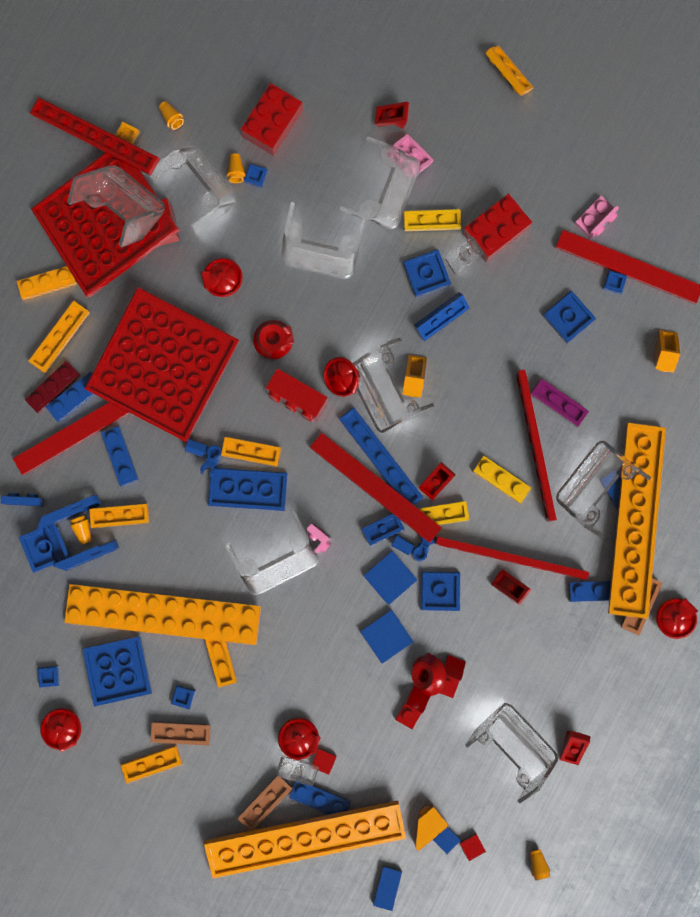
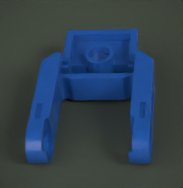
M98 495L90 496L42 516L37 530L19 537L33 573L51 566L68 571L119 549V545L116 539L105 545H98L69 557L70 553L61 531L57 527V523L101 505Z

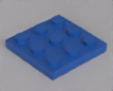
M141 636L82 649L94 707L152 694Z

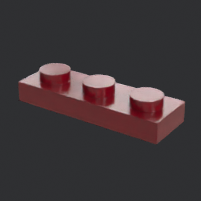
M65 361L25 401L36 413L40 414L80 374L68 361Z

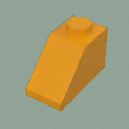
M659 329L654 356L655 369L662 372H674L680 357L678 333Z
M408 355L402 395L421 398L427 357Z
M433 804L430 806L425 805L418 812L420 815L417 816L415 847L418 851L449 826L448 822Z

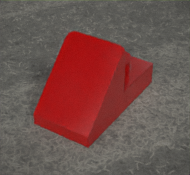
M409 102L377 106L375 125L378 127L395 125L404 129L408 120Z
M441 462L420 485L419 489L433 501L456 474Z
M503 569L491 583L494 588L518 605L522 603L531 591L528 586Z
M447 655L444 663L446 681L443 689L439 692L440 694L454 698L459 681L462 680L466 661Z
M414 685L395 720L413 730L431 696L424 695Z
M567 731L559 760L579 765L590 743L591 736L580 732Z

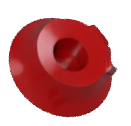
M218 258L211 261L204 271L201 272L204 289H207L208 292L217 297H227L234 294L242 284L243 276L240 267L236 262L228 258Z
M278 320L263 322L258 326L253 336L256 351L267 359L282 358L295 343L291 326H287Z
M335 357L329 360L324 368V382L331 393L340 397L356 393L361 377L359 371L350 360L344 357Z
M686 598L668 599L662 603L657 611V625L661 632L669 638H685L694 631L697 625L698 610Z
M431 653L417 658L412 665V681L414 685L424 695H437L443 689L446 681L443 663L438 657L431 655Z
M54 709L47 713L41 722V737L46 745L63 752L77 745L81 735V722L78 716L69 709Z
M304 718L288 720L282 725L278 734V744L281 751L289 758L296 760L308 758L312 754L315 755L321 739L315 725Z

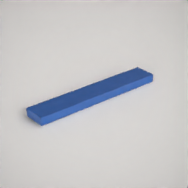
M353 407L339 418L340 422L390 487L413 505L423 499V496L357 410Z

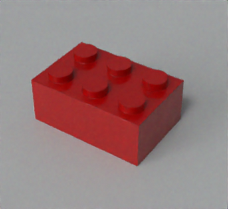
M270 83L240 129L242 137L274 156L301 115L303 102Z
M508 193L467 225L462 234L483 260L487 262L530 229L533 222Z
M278 368L266 386V391L271 400L276 403L280 401L285 403V408L294 413L297 410L301 413L302 418L309 422L313 420L317 422L328 404V397Z

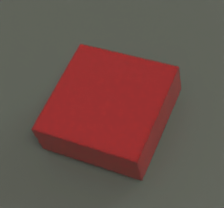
M319 748L311 767L329 775L337 756Z
M477 833L459 842L469 861L486 852Z

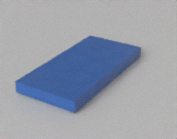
M215 468L214 476L210 477L208 506L285 511L288 473Z

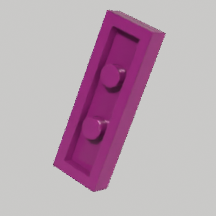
M543 379L539 381L531 393L532 397L576 427H579L589 412Z

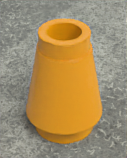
M167 101L159 105V110L169 128L175 130L182 126L184 120L180 112Z
M231 154L229 156L227 178L231 183H241L244 181L245 172L240 155Z
M85 515L71 519L70 527L80 541V544L83 545L91 542L89 521Z
M541 849L531 851V872L535 881L549 878L551 870Z

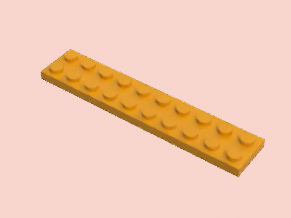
M634 423L626 424L608 614L648 619L666 435L665 427Z
M69 584L64 623L257 645L261 606Z
M397 800L204 840V847L212 878L406 839L399 801Z

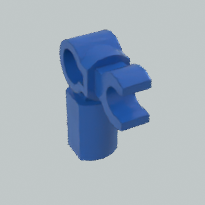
M188 439L185 452L200 457L206 456V463L201 465L200 473L203 474L205 469H210V477H213L215 474L214 466H217L222 457L220 447L216 445L208 447L206 444Z
M397 535L391 546L406 555L411 554L416 562H422L427 558L430 550L428 547L435 543L436 537L430 543L421 537L422 542L414 547V543Z

